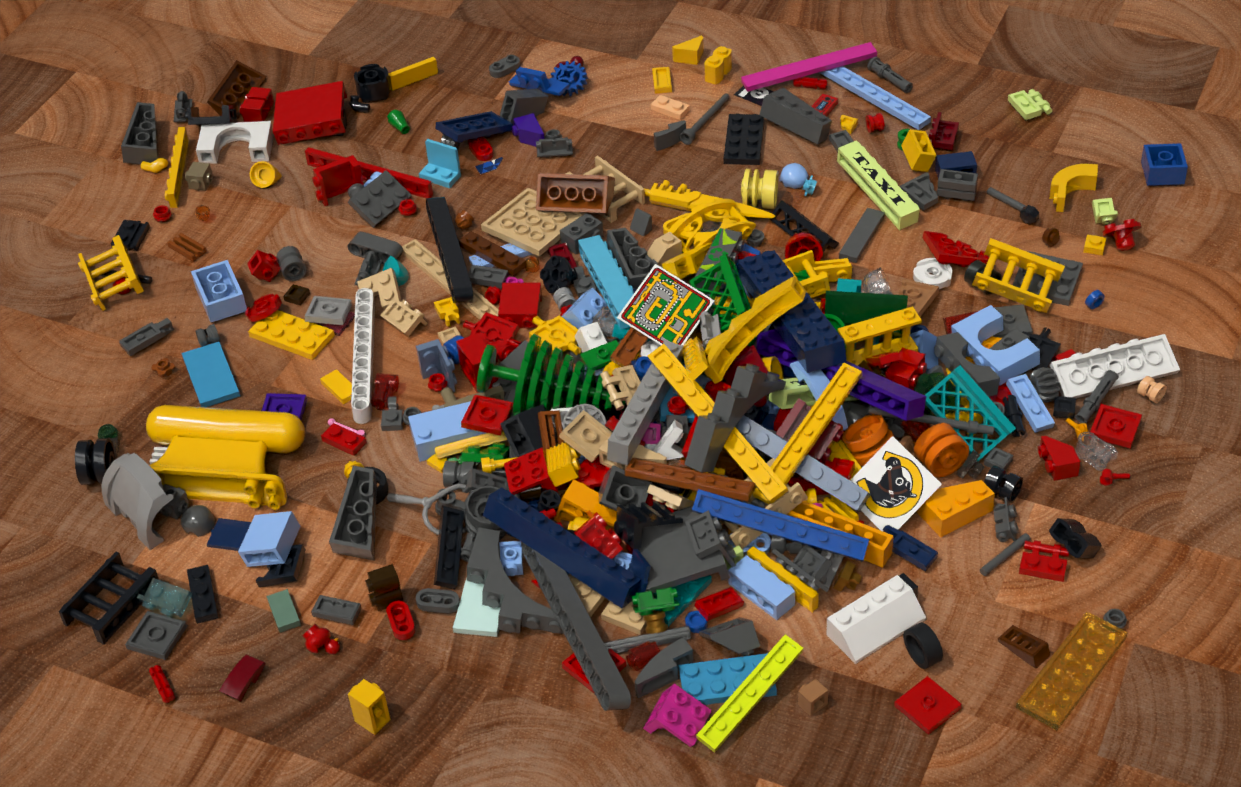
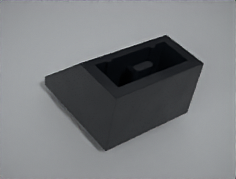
M544 404L518 413L500 423L516 457L543 448L538 413L540 411H547ZM553 424L555 443L558 444L556 428Z

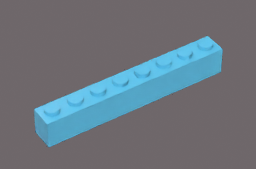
M600 235L578 240L580 257L620 330L631 327L617 317L633 296L634 291L632 286H629L627 277L623 276L622 268H618L616 258L613 259L612 251L608 250L606 241H603Z

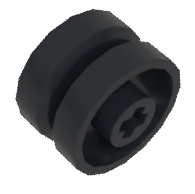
M110 438L97 439L95 444L92 440H79L77 442L75 469L81 485L95 484L96 480L102 484L105 472L112 462L116 460L114 445Z

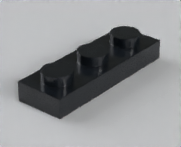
M203 565L187 569L196 623L218 619L209 566Z

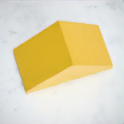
M701 35L672 46L673 61L698 65L704 52L703 36Z

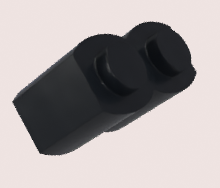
M1057 518L1049 529L1051 536L1057 542L1064 544L1066 550L1076 558H1094L1102 547L1097 537L1087 533L1084 526L1075 519Z

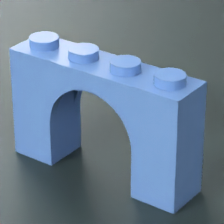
M990 305L953 324L951 331L952 333L959 332L968 342L966 356L974 360L976 365L990 366L1000 377L999 385H1002L1008 379L1017 377L1039 365L1040 349L1028 338L1004 350H991L981 345L984 340L1004 330L1003 315Z

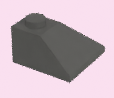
M613 465L603 478L598 493L599 504L617 511V505H622L624 508H629V504L641 507V503L646 502L647 491L652 482L625 476V470Z
M742 617L699 631L700 636L732 652L741 653V656L752 654L755 652V648L760 647L753 621Z

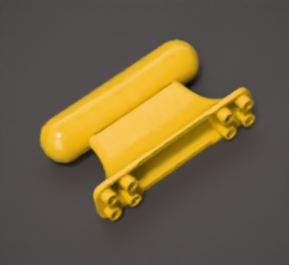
M162 405L155 407L146 420V431L152 441L168 446L162 457L149 465L161 478L162 485L168 484L175 488H181L186 492L187 498L193 500L244 503L254 509L259 508L260 505H265L273 510H278L280 506L286 504L287 493L284 482L279 476L266 474L265 456L266 452L285 454L294 452L301 446L305 438V427L298 416L287 412Z

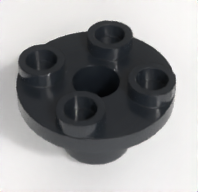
M554 255L540 271V278L543 280L546 290L554 294L559 288H568L570 285H573V280H576L577 274L565 257Z

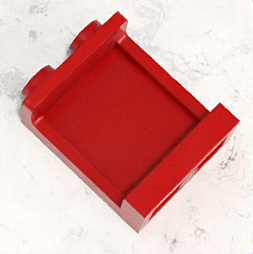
M354 155L313 169L314 177H312L314 186L317 187L315 194L317 200L322 201L324 206H328L327 199L348 192V189L353 184L360 183L364 186L361 167Z
M541 282L502 283L498 317L518 324L519 328H537L538 326L532 320L538 316L539 304L542 302Z

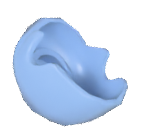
M798 163L787 164L782 169L780 175V182L782 181L785 187L793 189L801 188L805 180H808L806 169Z

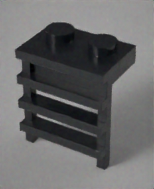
M653 501V506H649L645 502L641 503V507H637L634 504H629V508L617 505L614 531L631 548L637 549L641 548L642 527L683 523V518H675V515L666 509V505H661L658 501Z

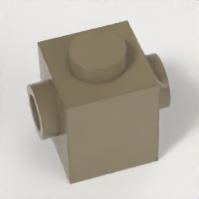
M192 163L185 174V180L188 183L189 189L207 190L213 180L210 163Z

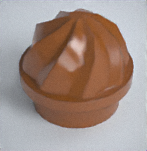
M462 210L461 213L457 214L455 223L458 228L466 229L473 225L474 218L468 212Z

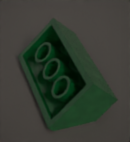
M826 291L825 314L837 316L848 326L906 309L908 295ZM902 329L892 332V338L902 337Z

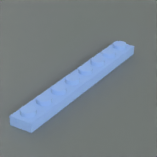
M843 66L819 72L917 130L931 122V116Z

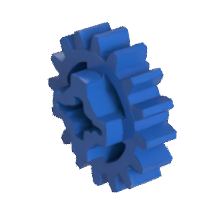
M566 61L565 65L560 63L559 68L554 67L555 72H551L552 78L550 79L569 83L570 86L562 94L563 96L567 93L572 96L573 92L579 94V89L584 90L583 85H587L586 79H588L585 68L580 63L576 65L575 61L571 64Z

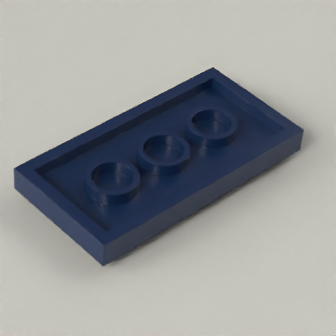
M489 111L436 122L435 129L453 139L454 142L461 143L464 140H475L478 137H490L492 134H504L512 130L513 123Z

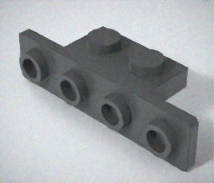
M808 545L803 546L793 561L776 549L772 550V553L778 556L776 558L777 562L816 591L821 588L828 592L829 588L822 584L820 580L828 572L832 562Z

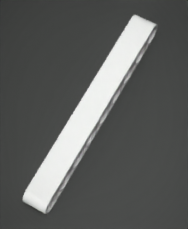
M369 288L359 289L356 292L351 406L353 419L358 424L367 423L372 417L375 304L373 291Z

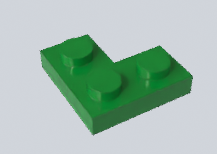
M501 442L493 443L487 449H480V446H468L462 452L461 461L481 462V458L485 457L494 458V460L507 459L509 457V446H505V443Z

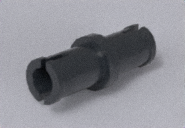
M1007 395L1009 400L1007 401L1006 396L1002 400L1006 409L1005 416L1016 428L1012 431V436L1020 437L1019 432L1023 436L1025 430L1021 420L1022 412L1018 409L1015 395Z

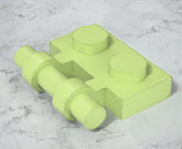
M1034 89L1029 90L1028 94L1022 90L1008 95V101L1025 120L1041 116L1042 112L1046 114L1052 112L1048 101L1043 100L1042 95Z

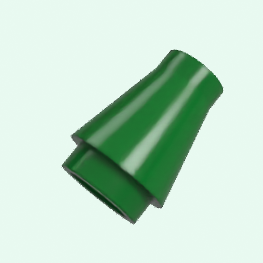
M396 109L392 110L387 116L388 123L402 134L408 133L410 127L403 112Z

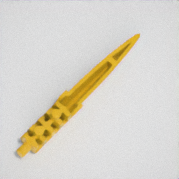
M664 180L660 187H658V183H654L651 190L644 188L645 196L650 197V203L685 211H691L692 208L704 202L709 204L714 202V199H722L704 195L698 191L691 192V189H687L686 184H681L677 190H674V187L670 185L668 180ZM735 202V208L744 217H775L774 214Z

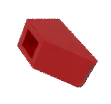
M1041 436L1038 454L1040 458L1044 459L1046 471L1051 474L1053 480L1078 476L1081 461L1073 446L1048 436Z

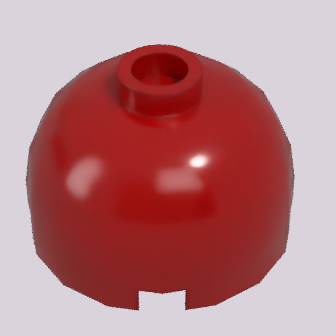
M801 232L789 238L785 245L784 254L785 258L788 259L812 250L814 260L820 261L823 256L821 243L814 235Z

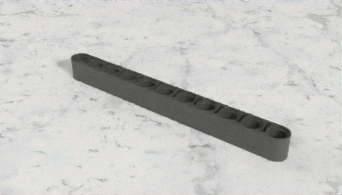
M522 542L523 555L603 710L628 709L631 704L630 692L566 571Z

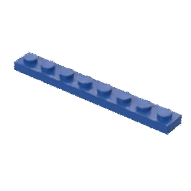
M700 489L697 491L692 512L702 514L709 510L713 517H718L720 520L862 562L869 542L867 538Z

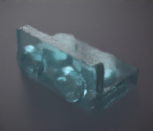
M153 578L145 595L138 594L137 599L143 602L141 606L154 611L157 608L160 609L161 614L172 618L173 615L182 617L192 597V593Z

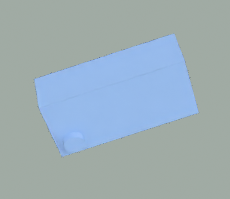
M471 401L408 416L419 462L425 461L435 454V447L485 433L461 428V421Z

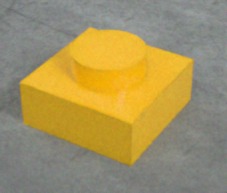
M1087 235L1083 253L1103 256L1106 237Z

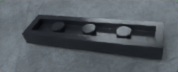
M446 506L441 510L434 585L450 589L457 587L464 511Z

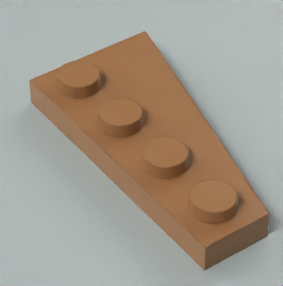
M902 279V286L899 290V295H908L907 308L914 307L919 317L922 316L939 294V286Z

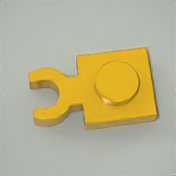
M452 297L434 302L435 310L440 319L445 318L446 326H450L451 320H455L457 324H460L458 307L456 303H453Z

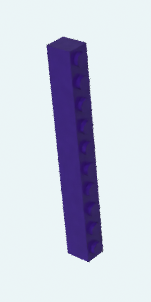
M776 329L758 334L756 349L759 354L766 357L776 356L779 362L787 367H790L791 363L798 361ZM844 362L862 371L861 378L849 395L905 421L924 415L925 395L853 363ZM843 363L821 370L831 381Z

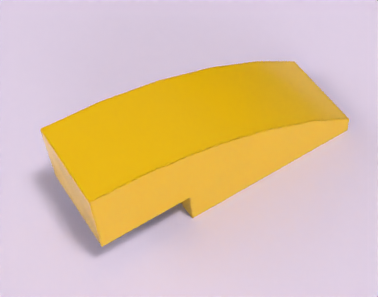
M712 242L662 263L663 269L679 279H683L689 274L697 273Z

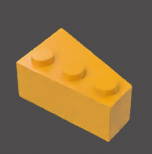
M573 479L561 499L554 521L560 522L562 519L570 522L574 521L576 517L590 519L586 514L590 510L592 514L597 512L608 524L605 527L607 531L610 528L614 531L617 511L599 504L598 492L587 487L584 483Z
M982 480L939 488L916 512L941 538L992 512L995 493Z

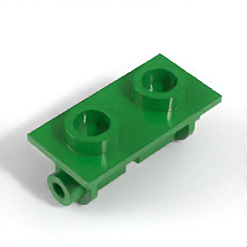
M676 588L657 589V598L654 599L652 591L636 593V595L632 596L633 605H638V607H633L634 612L639 613V615H649L653 613L652 610L661 609L663 612L674 610L675 606L680 605L678 600H674L675 597H678Z

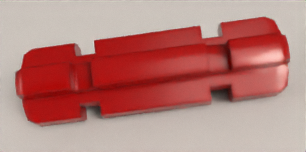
M800 77L793 80V85L796 87H801L802 85L805 88L817 89L819 87V89L825 90L828 84L826 79L818 80V78Z
M155 665L149 669L150 675L163 702L169 703L175 699L174 692L161 666Z

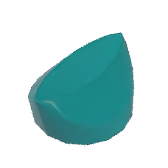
M389 256L382 271L392 268L395 271L398 287L404 285L409 279L407 269L396 258Z

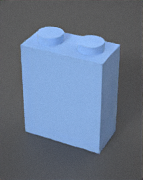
M293 512L254 515L238 551L247 567L285 563L300 529V524Z

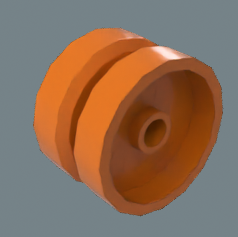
M872 414L858 419L845 430L842 439L858 464L864 466L892 436L894 438L895 436L888 429V424L881 415Z
M939 423L928 428L920 435L914 446V454L934 477L941 478L954 473L963 465L969 454V446L958 436L950 424Z

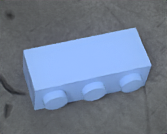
M746 555L736 563L735 567L728 569L730 576L728 584L775 620H778L795 606V590L792 586L782 582L773 572L767 571L758 561L751 559L749 556Z

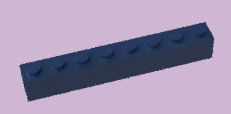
M501 487L489 495L483 513L484 517L620 608H624L632 602V596L636 595L641 579L631 571L626 570L613 559L608 558L578 536L573 535L561 525L528 505L525 501L520 500L511 494L510 491Z

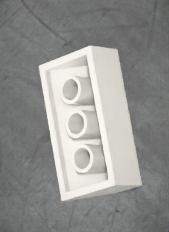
M896 575L827 618L826 635L856 664L904 634L905 630L925 621L926 616L912 588Z

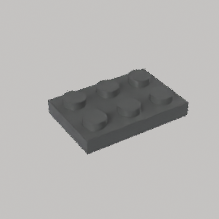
M386 170L351 197L348 204L374 228L397 210L401 201L410 199L412 195Z

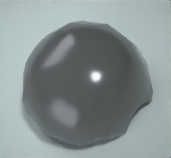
M204 505L190 506L183 512L180 520L181 526L187 534L192 532L198 537L209 533L214 528L216 522L209 508Z

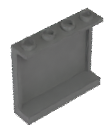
M693 506L672 512L675 518H683V523L642 527L641 548L637 549L651 566L646 591H652L653 599L657 589L674 587L719 572L721 581L730 578L720 550L701 559L697 557L685 521L700 515L699 513L692 512Z

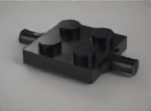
M1047 327L1043 328L1040 335L1023 331L1022 333L1030 336V341L1040 349V364L1030 370L1033 371L1043 367L1050 368L1051 362L1054 361L1055 356L1060 351L1061 343L1048 338L1051 330L1047 329Z

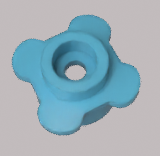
M813 175L804 182L802 190H805V197L807 193L812 195L817 181L812 179Z

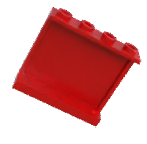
M338 81L276 93L273 134L277 144L281 145L345 133L343 106L344 99L347 98L348 94L344 82Z

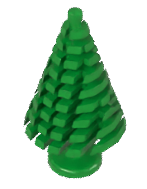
M535 333L527 344L520 370L496 365L497 351L493 345H487L483 352L477 376V392H486L492 377L517 382L513 404L514 415L544 404L547 411H550L552 407L553 409L564 408L565 405L566 408L575 407L578 402L579 405L590 404L591 398H593V406L599 410L603 400L606 401L605 412H611L614 405L609 400L610 395L603 387V380L600 375L597 386L594 388L596 371L594 369L588 368L583 383L585 364L578 360L573 372L574 357L567 354L563 361V351L555 347L552 352V344L546 340L541 345V337ZM622 401V403H623V405H624V408L621 409V410H624V409H625V407H626V405H627V404H626V401Z

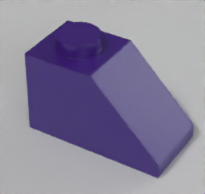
M534 113L513 118L514 126H512V132L514 136L518 137L520 143L536 147V141L545 139Z

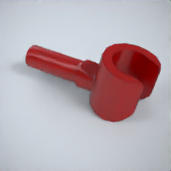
M1107 468L1102 471L1100 484L1108 486L1112 484L1113 479H1129L1130 474L1112 473V470Z

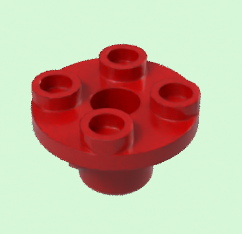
M1128 219L1123 221L1124 224L1116 226L1115 223L1104 226L1105 230L1102 233L1104 237H1114L1117 250L1126 251L1135 246L1132 232L1142 228L1141 222H1137L1135 219Z

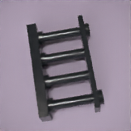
M116 551L58 612L65 626H68L74 619H77L91 626L97 642L105 644L161 583L156 570L148 567L143 574L124 567L120 553ZM117 574H120L135 582L129 589H125L110 581ZM104 588L121 597L112 605L96 596ZM90 603L106 611L101 619L97 620L82 611Z

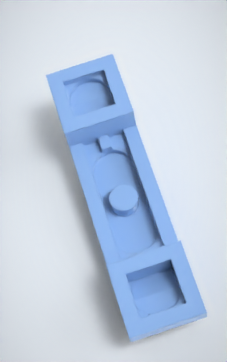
M799 361L791 363L790 367L798 381L806 382L817 401L830 383L829 379L821 369L807 373ZM841 405L832 420L837 424L840 423L843 426L842 431H845L848 425L844 409Z

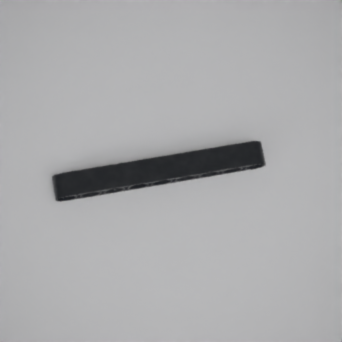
M445 197L426 198L428 218L453 303L473 301V288Z

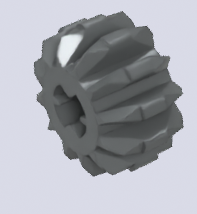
M1049 367L1033 370V373L1030 374V382L1042 402L1047 403L1055 400L1059 395L1058 391L1060 388L1054 370Z

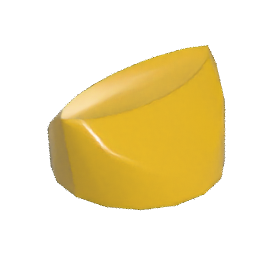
M265 161L255 163L249 173L252 183L260 188L269 187L282 177L276 167Z

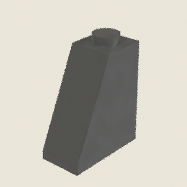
M539 89L506 91L500 116L513 123V126V118L532 113L536 117L545 111L548 95Z

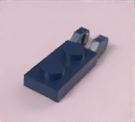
M890 525L883 528V532L894 536L892 552L920 569L926 571L937 559L938 551L904 531H899Z

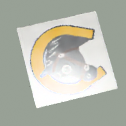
M893 436L850 480L871 494L861 511L881 531L887 525L898 530L942 485Z

